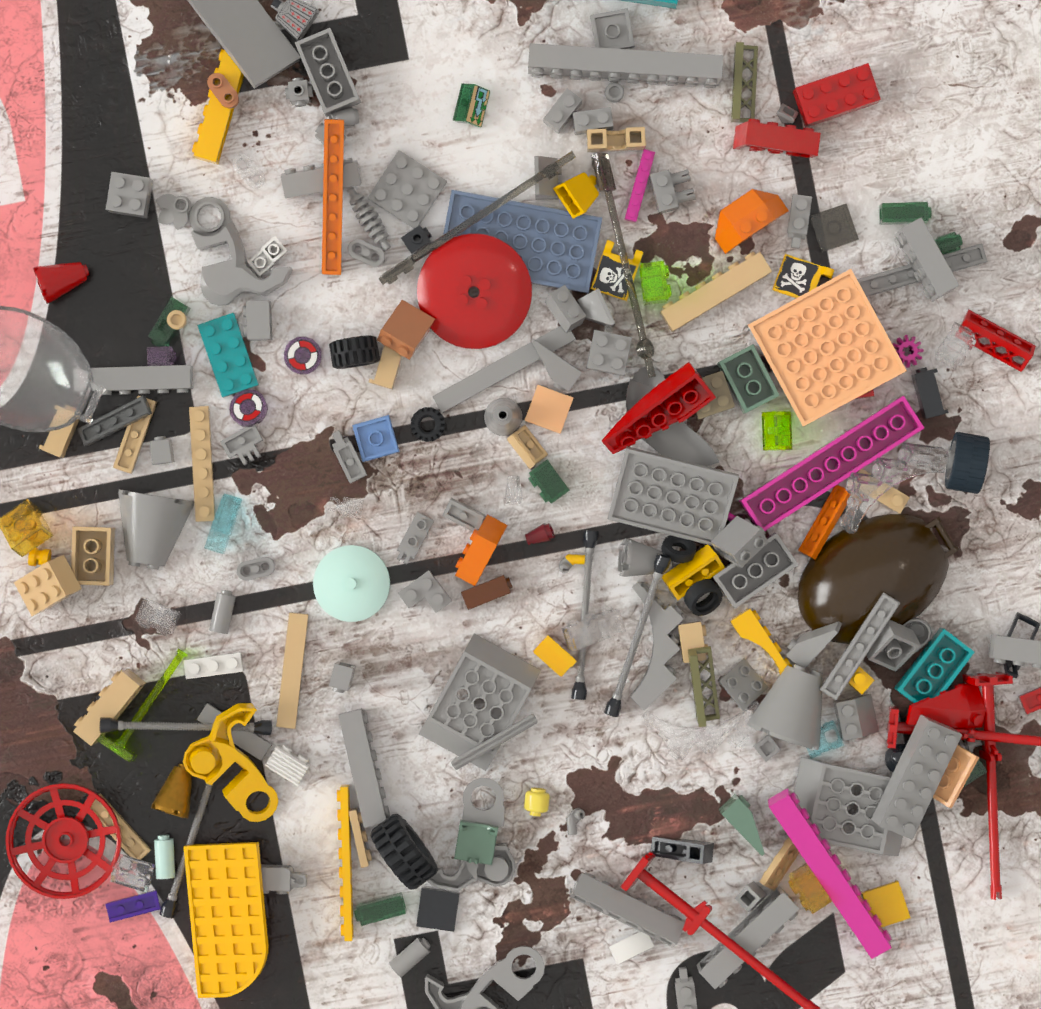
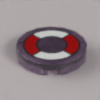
M305 336L292 339L284 350V361L287 367L292 372L300 375L314 372L322 360V351L319 344Z
M247 389L234 396L229 410L231 417L237 424L242 427H252L263 421L267 415L268 405L260 392Z

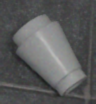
M350 107L330 113V119L344 120V126H355V124H359V113L357 109Z

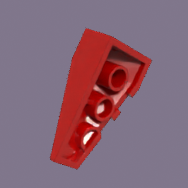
M968 683L955 686V689L948 692L944 690L934 698L928 697L909 705L906 723L908 725H916L920 715H923L952 728L968 729L983 727L986 708L979 686H973Z

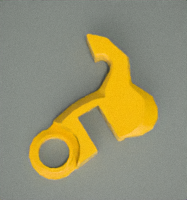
M238 703L216 716L209 736L190 744L185 751L183 763L186 771L192 776L203 779L206 784L212 785L236 762L243 769L222 792L243 818L251 822H260L273 815L277 809L278 796L274 788L267 784L263 775L250 758L234 746L231 728L237 723L246 726L257 711L253 703ZM257 791L265 792L269 796L266 808L255 812L246 807V800L250 794Z

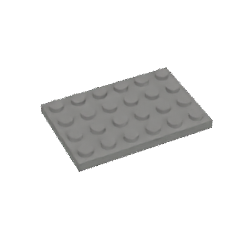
M626 446L608 520L713 546L711 541L725 528L739 474Z

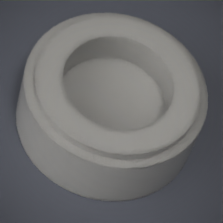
M610 83L605 89V97L610 102H619L624 96V88L619 83Z

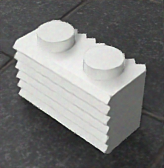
M284 744L282 746L277 745L265 767L298 786L311 765L307 763L309 760L301 754L298 756L291 753L292 749Z

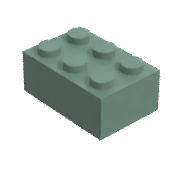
M753 344L717 363L720 370L723 371L727 384L743 414L780 396Z

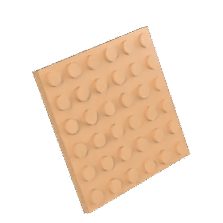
M852 269L748 325L803 427L907 371Z

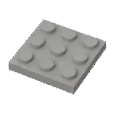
M398 150L368 199L412 228H416L421 224L447 181Z

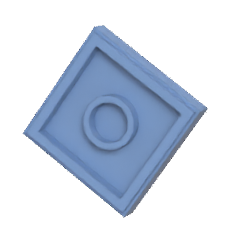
M389 415L352 425L362 462L400 452Z

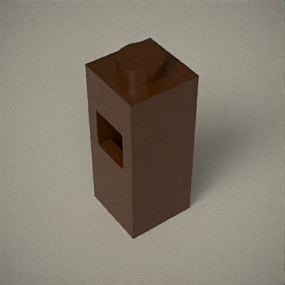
M502 575L464 590L461 594L467 609L470 610L510 594V589L513 586L510 578H505Z

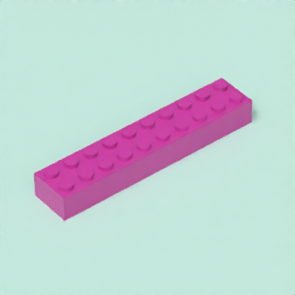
M901 396L739 501L755 526L759 525L766 531L924 429V426L906 398Z

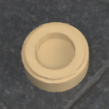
M174 310L168 314L167 323L172 329L180 330L186 326L187 317L182 311Z

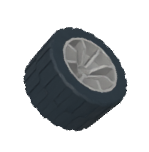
M963 432L955 433L946 461L945 487L947 489L978 494L981 491L990 453V439L988 437Z

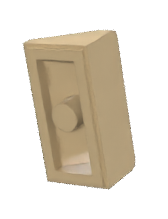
M526 425L507 438V441L530 469L548 456Z

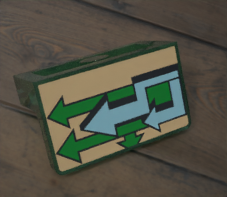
M462 83L453 121L482 127L490 90L476 84Z

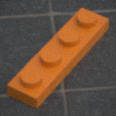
M839 485L834 486L798 551L816 560L852 497L853 492Z

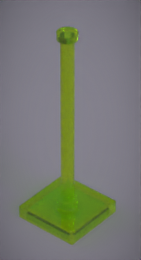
M179 648L176 652L178 653L132 719V723H138L142 720L182 659L187 657V653ZM127 728L116 741L106 734H101L97 740L128 762H134L138 756L127 749L125 744L133 733V729Z

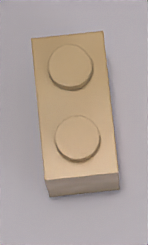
M701 621L677 625L683 663H689L688 649L708 646V644H704L703 636H707L706 627L701 624ZM708 653L697 654L698 661L707 660L706 655Z

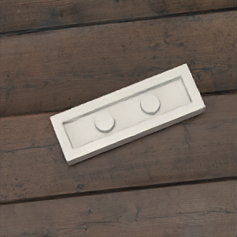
M241 652L183 660L186 679L244 671Z

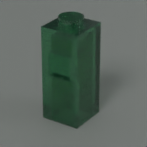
M928 202L882 203L879 205L880 225L910 224L921 217L924 223H927L932 216L931 207H928Z
M171 297L148 335L152 339L151 343L159 348L162 345L168 348L178 331L168 325V314L171 311L179 310L187 316L191 308Z
M402 892L358 904L354 914L356 921H360L361 926L406 914L407 909Z

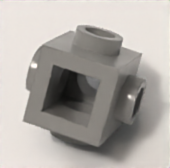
M294 78L292 82H288V88H285L286 99H290L291 104L295 105V107L306 106V104L311 103L313 87L304 78ZM302 89L299 94L295 93V90Z

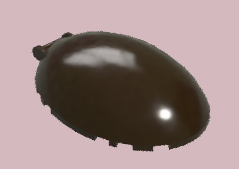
M908 514L875 516L851 525L828 539L816 560L813 558L809 559L798 584V606L805 623L813 631L839 621L842 625L831 641L850 644L883 592L900 602V605L890 618L891 621L903 625L910 619L919 616L937 596L945 581L949 567L947 557L960 550L957 545H954L941 524L940 516L927 524L920 517ZM933 526L948 548L947 551H943L938 540L930 530Z

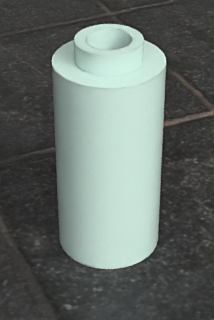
M158 835V839L154 840L156 879L175 878L174 840L169 838V835Z

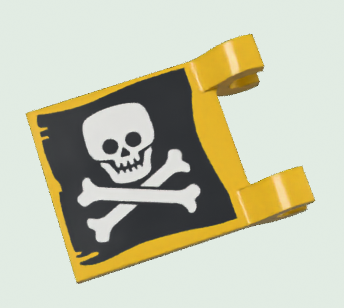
M607 240L591 289L596 290L599 288L601 293L627 301L643 252L636 250L634 258L631 260L612 253L614 242Z
M785 254L772 290L798 298L815 289L821 275L832 279L834 269Z

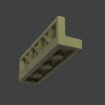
M736 42L734 48L731 122L738 123L755 119L758 46L744 45V42ZM744 50L753 51V59L748 63L743 58ZM746 67L752 72V78L747 82L742 77L743 70ZM745 87L751 91V97L747 101L741 97L742 89ZM746 106L751 111L750 118H740L741 108Z
M711 646L688 649L696 718L699 727H706V721L720 719ZM707 652L708 658L702 664L698 661L697 654ZM703 669L710 673V677L706 681L700 678V673ZM705 687H708L713 692L708 699L702 695ZM708 704L715 708V714L705 715L704 709Z

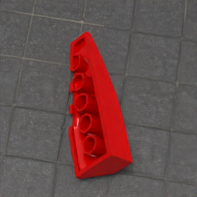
M688 362L639 400L601 441L612 454L626 449V446L634 445L641 438L647 439L658 430L662 429L664 431L673 423L685 421L714 400L716 396L693 365Z

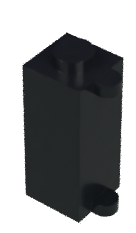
M927 367L917 369L916 374L911 375L923 420L949 413L948 409H943L934 373L938 372L937 368L927 370Z

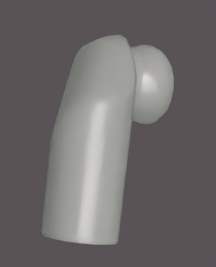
M580 808L573 809L566 817L568 835L577 834L576 824L585 817L584 810Z

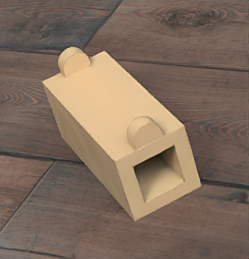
M384 346L375 379H369V383L393 390L402 356L389 347Z
M56 406L55 410H58V413L44 446L40 445L39 449L64 458L81 415L76 414L77 410L66 406L65 409Z

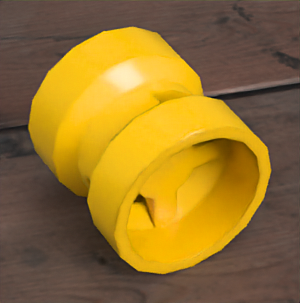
M31 547L28 555V565H43L50 561L52 557L51 549L39 550L36 547Z

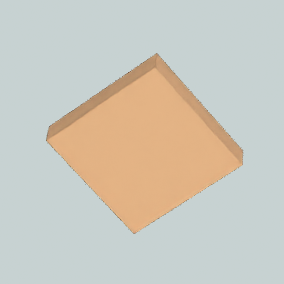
M537 385L525 421L561 434L573 397Z

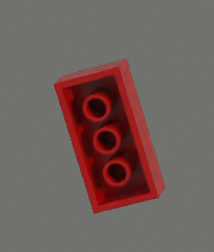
M869 63L796 87L793 91L805 128L878 104L881 100Z

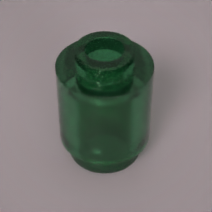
M955 231L939 236L934 240L942 255L961 249L960 246L963 245L960 234H956Z

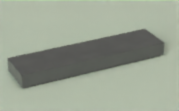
M142 395L78 428L84 446H89L152 414L146 396Z

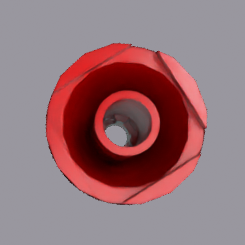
M81 262L33 268L46 304L51 303L87 280L86 276L89 275L86 264L82 265Z

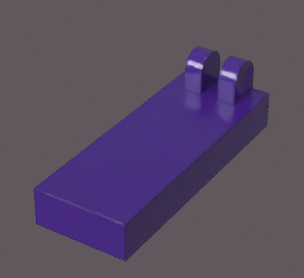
M157 890L105 903L110 923L161 909Z

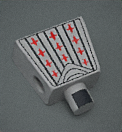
M273 0L271 7L278 12L275 17L276 21L297 41L302 40L320 13L317 7L302 0H286V2Z

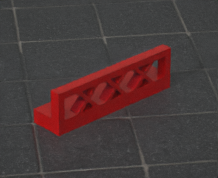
M969 309L964 316L963 322L954 334V336L1020 372L1023 371L1031 360L1036 348L1032 343ZM964 327L972 330L973 335L967 336L961 331ZM985 337L989 339L990 344L984 345L980 343L979 338ZM996 347H1004L1007 353L1000 354L997 352ZM1020 356L1025 360L1022 364H1019L1013 360V357Z

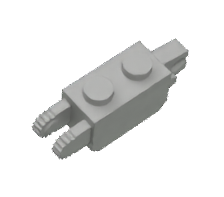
M261 864L264 894L269 893V891H277V894H288V891H291L293 888L307 886V874L294 872L291 865Z

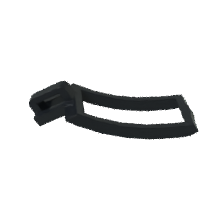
M1017 612L1007 636L1011 637L1017 621L1020 619L1035 627L1030 637L1031 640H1034L1040 623ZM1006 660L1004 664L1005 674L1017 678V670L1021 666L1013 665V661Z

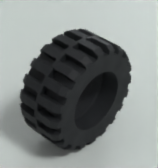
M392 814L372 829L370 836L376 849L395 876L408 889H417L436 875L438 867L434 858L417 833L402 816Z

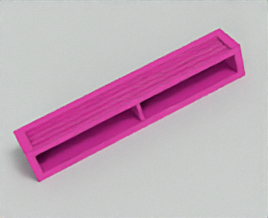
M643 150L624 220L634 223L637 221L655 155L653 151Z

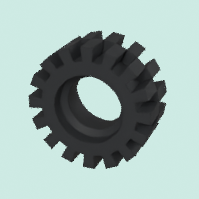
M432 407L419 409L411 418L410 426L412 433L421 441H435L444 433L445 419L438 410ZM425 417H431L435 421V428L431 432L423 431L420 426L422 419Z

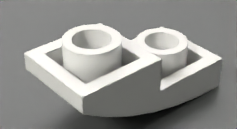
M274 236L248 263L261 277L288 250Z
M638 932L609 948L618 965L652 949L654 945L649 935Z

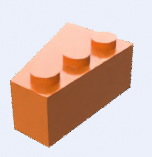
M487 514L479 530L475 529L470 537L472 543H467L462 553L465 554V557L459 558L455 566L458 568L455 576L476 586L508 525Z

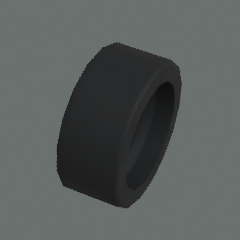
M703 579L690 586L684 596V602L694 615L704 616L714 611L720 605L723 593L714 581ZM710 592L703 601L697 603L700 597Z

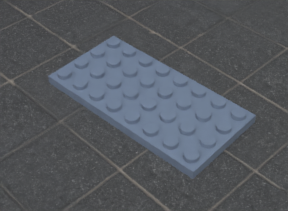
M451 190L442 243L464 234L478 233L493 236L507 243L520 255L529 271L531 283L555 288L565 285L568 290L588 294L602 217L582 214L572 218L569 212Z

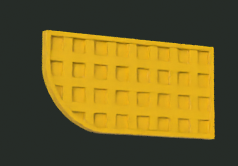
M259 842L185 845L184 857L198 998L229 997L243 991L257 979L264 968L268 956V936Z

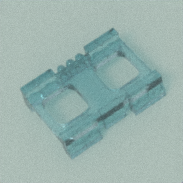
M833 720L822 724L823 727L821 726L819 750L807 748L810 759L821 755L822 752L834 750L844 745ZM834 729L838 739L828 743L825 732Z

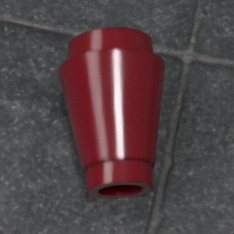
M543 523L525 534L528 545L551 541L552 538H555L551 524Z

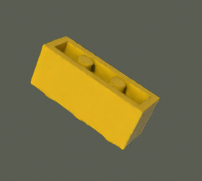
M707 544L695 553L691 561L680 563L665 573L662 580L674 597L679 600L685 596L686 591L694 583L703 579H710L725 567L718 555Z

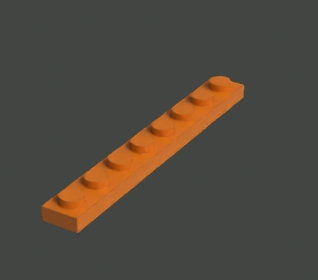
M324 119L322 274L341 275L344 167V120Z

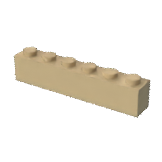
M761 252L748 254L744 257L746 261L741 264L738 261L728 267L729 271L726 273L718 272L711 277L713 279L711 282L706 284L704 281L695 286L696 291L691 294L687 291L680 295V300L673 304L670 301L662 306L663 310L660 314L671 332H674L769 275L772 270Z

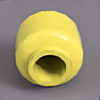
M532 787L531 790L526 792L524 809L530 811L531 816H541V813L548 811L550 795L546 792V789Z

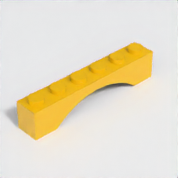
M747 608L729 620L741 638L751 640L767 651L774 660L780 675L787 665L792 667L788 659H783L780 655L782 650L777 642L772 643L769 636H771V633L767 627H762L759 623L761 618L755 609L751 611L750 608Z

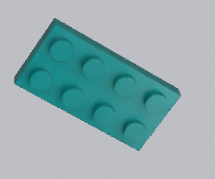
M234 312L197 325L223 398L259 385Z

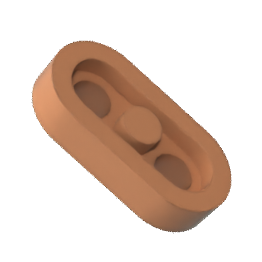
M221 73L211 74L207 84L223 107L228 109L236 107L239 103V95L225 76ZM216 79H219L220 84L217 86L214 85V81ZM227 95H232L230 101L225 100Z

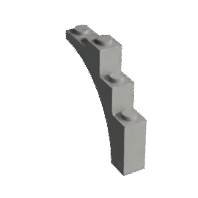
M637 582L632 588L641 598L643 604H645L650 589L644 583L640 585ZM657 596L653 598L654 600L649 612L653 633L651 660L643 679L630 695L643 710L651 705L677 680L674 676L677 672L670 665L666 667L664 664L680 650L677 646L680 642L673 635L669 637L668 634L683 620L681 616L683 612L676 605L672 607L670 604L663 609L662 606L665 604Z

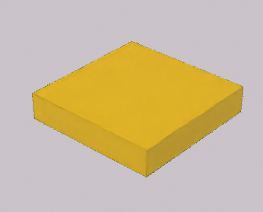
M898 880L861 892L863 900L866 899L869 902L872 914H876L881 920V927L910 918Z

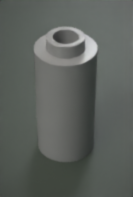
M221 590V593H217L209 628L210 631L228 634L236 596L232 595V591Z
M418 937L390 961L389 965L398 976L403 977L430 953L429 948L431 945L425 938L420 939Z

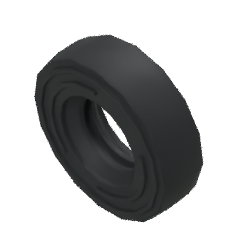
M669 535L665 537L662 543V554L672 558L671 561L687 563L695 556L696 544L692 540ZM673 546L682 547V548L685 549L686 551H678V550H675V549L672 548V547H673Z

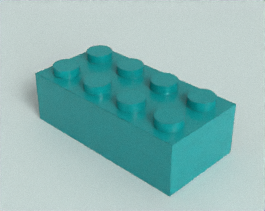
M939 628L894 689L913 704L928 697L934 698L940 695V692L947 690L975 652L947 630Z

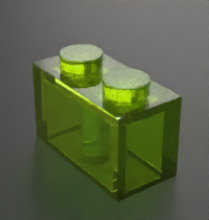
M791 411L762 412L763 451L793 450Z

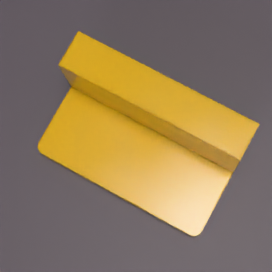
M549 635L533 651L560 677L577 662L574 657Z

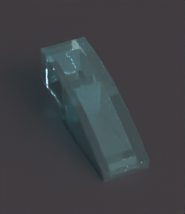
M223 494L204 549L225 554L241 506V498Z

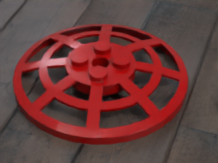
M52 784L31 793L15 809L6 831L7 856L15 874L31 890L55 899L77 898L97 889L113 872L121 852V828L113 809L96 792L76 784ZM58 789H75L89 796L84 804L74 800H61ZM50 791L53 802L43 806L34 815L24 810L27 804L34 798ZM95 799L108 811L114 826L103 827L99 817L90 809ZM63 805L80 808V811L75 818L65 816ZM55 808L57 819L50 823L40 819V816L46 811ZM87 813L95 821L98 829L87 831V828L82 823ZM20 816L29 821L25 835L26 845L14 848V829ZM36 825L43 829L44 832L42 841L32 843V832ZM116 833V850L113 860L109 864L101 858L105 849V835ZM62 835L70 837L69 845L62 844ZM100 836L98 853L95 854L88 849L89 838ZM44 849L49 857L45 866L37 859L34 854L35 850ZM28 853L31 862L41 871L35 881L31 880L22 870L16 855ZM82 855L92 861L86 868L77 872L75 861ZM56 862L67 863L69 874H60L51 871ZM96 865L106 871L95 883L83 889L79 888L78 878L89 873ZM47 876L58 880H70L72 891H53L42 887L41 884Z

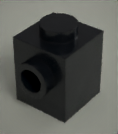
M419 225L401 237V239L413 256L431 244L429 238L432 235L426 227L422 229Z

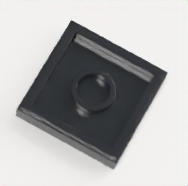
M422 887L416 927L454 932L460 893Z

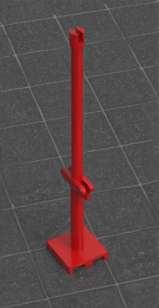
M996 672V674L977 673V675L973 676L962 674L963 682L973 686H982V698L986 708L983 722L984 731L996 732L994 685L1013 684V676L1002 672ZM984 741V745H982L983 750L979 751L980 758L986 760L991 876L990 899L996 900L997 897L1001 900L1002 885L1000 881L996 761H1002V755L996 748V742Z
M889 706L886 745L888 748L896 749L897 733L912 734L916 725L898 722V707ZM954 728L962 734L961 739L968 742L982 740L1041 746V736L979 731L974 728Z
M651 851L641 858L620 886L627 892L635 885L638 879L687 917L682 930L687 931L688 935H693L699 927H702L803 1007L802 1009H820L819 1006L804 997L708 921L706 918L712 911V906L706 905L708 902L704 900L693 908L650 874L646 869L656 857Z

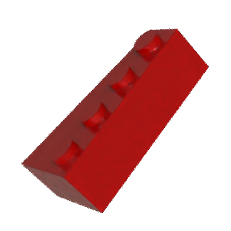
M749 119V121L735 127L733 149L740 150L742 147H750L749 151L754 152L768 149V152L771 154H783V151H786L788 156L813 158L818 156L821 133L814 132L815 129L803 128V130L796 129L797 126L785 125V127L778 126L776 122L764 124L760 123L758 119Z

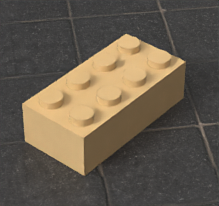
M130 669L117 671L111 678L113 683L102 689L99 693L100 699H97L95 702L93 701L87 708V715L81 716L74 724L76 728L73 732L90 746L98 743L105 735V733H100L99 731L100 717H110L117 720L146 684L145 681Z

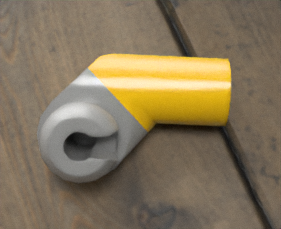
M566 555L559 563L560 572L568 573L574 564H584L585 555Z

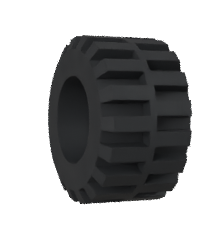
M372 335L344 338L329 344L332 367L336 369L370 365L380 360L377 337Z

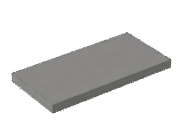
M187 0L254 89L300 61V55L258 0Z

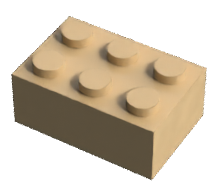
M72 526L71 569L80 585H113L115 528Z
M64 555L46 562L14 582L31 616L48 610L82 589Z

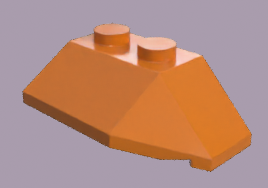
M751 189L720 210L715 240L726 254L786 214L789 210L779 195Z

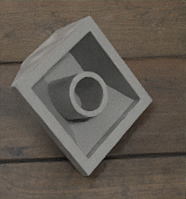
M599 288L577 300L578 305L586 315L585 319L609 328L615 326L614 319Z

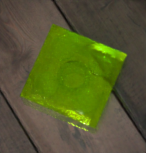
M664 261L641 263L639 272L644 305L667 303L668 299L672 296L671 285L667 284L666 281L669 277L668 265H664Z

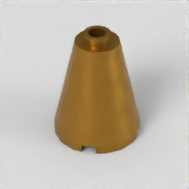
M179 763L178 767L174 766L152 803V809L162 810L167 814L188 819L192 775L186 771L184 764Z

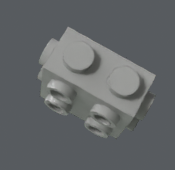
M736 516L711 541V544L720 556L742 568L768 543L762 527L759 525L754 526L748 519Z

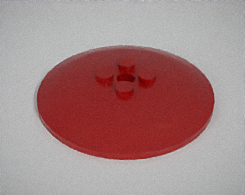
M464 234L445 241L428 256L419 274L417 299L420 310L435 318L431 330L440 338L458 347L482 349L505 341L519 329L530 308L532 284L524 261L507 243L485 234ZM475 286L479 289L480 293L477 297L469 295L470 287Z

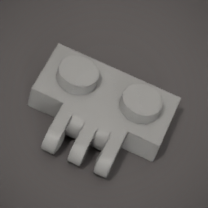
M254 423L220 441L227 456L232 458L238 454L243 465L248 464L245 456H248L251 462L254 461L252 452L255 453L257 458L261 457L256 444L263 441V438Z

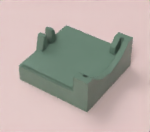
M460 820L454 859L469 863L474 862L475 864L492 865L498 826Z

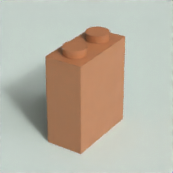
M401 300L381 329L377 341L410 360L430 331L435 318L408 302Z

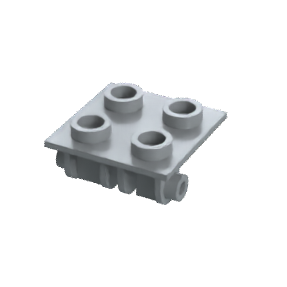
M745 658L718 681L742 711L769 688Z

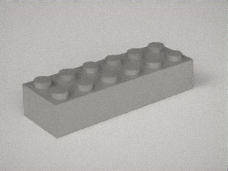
M920 715L872 817V820L878 826L913 840L962 734L952 727Z
M779 886L727 936L752 956H755V951L760 946L762 948L766 946L770 941L769 938L774 933L778 934L784 928L783 924L786 921H791L798 915L799 907ZM720 942L696 966L699 973L716 989L718 986L720 988L724 986L728 981L727 978L732 973L736 974L742 968L741 964L744 961Z

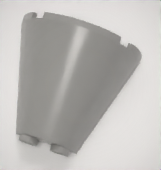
M119 489L118 497L126 560L129 561L128 565L140 567V563L148 564L147 568L159 570V566H165L194 506V501Z
M794 664V667L787 665L751 716L747 725L760 732L764 731L778 739L810 749L814 747L815 750H819L822 713V691L820 688L823 685V673L814 670L808 673L805 672V667Z

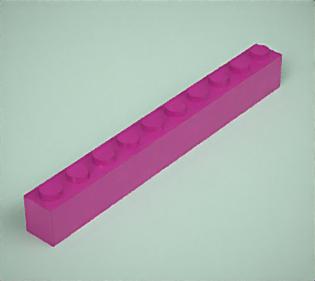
M787 788L768 799L769 808L871 959L891 949V935L887 929H882L880 926L882 925L881 920L876 914H872L869 902L866 899L863 900L860 896L862 893L859 887L851 883L849 872L841 868L840 859L836 854L831 853L828 841L825 838L822 839L819 835L821 832L818 826L810 822V815L805 808H801L798 804L800 801L794 792L791 793Z

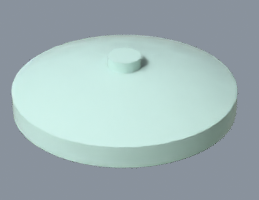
M357 545L342 546L329 552L318 564L313 579L314 594L319 605L330 616L346 622L362 621L377 613L386 602L390 591L389 572L383 560L372 550Z

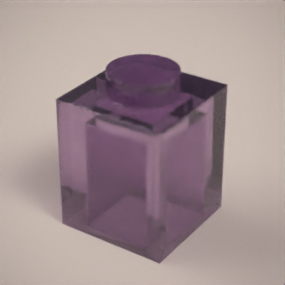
M147 347V366H172L173 362H176V351H173V347Z

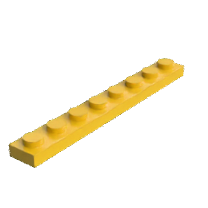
M341 785L340 790H337V802H341V809L337 810L338 821H341V828H338V840H342V847H339L338 850L339 859H342V867H339V878H343V886H340V898L343 897V905H340V916L344 917V924H341V936H344V941H352L354 929L351 825L349 816L350 790L349 785Z

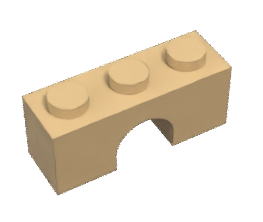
M630 127L619 131L588 129L586 133L587 152L644 150L646 147L645 127Z

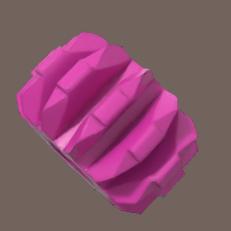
M905 335L903 340L900 337L897 338L898 344L892 343L902 363L904 364L905 362L906 368L910 367V362L914 366L917 365L916 359H922V356L918 353L924 351L922 348H917V346L921 345V342L914 343L916 338L914 336L909 341L908 335ZM908 347L911 354L905 356L903 349Z

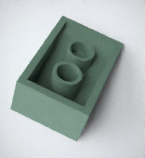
M734 794L719 808V811L754 849L763 856L765 854L753 814L749 809L751 805L742 795L738 797Z

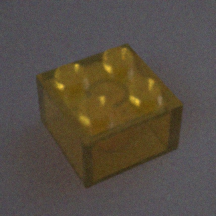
M29 499L0 518L1 531L11 549L21 557L54 536L39 508Z
M807 863L789 874V886L795 895L799 893L800 902L806 911L810 910L814 914L832 902Z

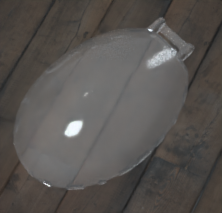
M0 306V425L25 432H49L67 427L77 419L91 424L93 421L92 415L106 388L94 382L88 360L80 347L67 333L45 318L23 309ZM92 388H93V389H95V391H94V393H93V395H92V398H91V400H90V402H89V405H88V407H87V409H86L85 414H82L83 410L85 409V407H86V405H87V403H88V401H89V398H90V395H91V392H92Z

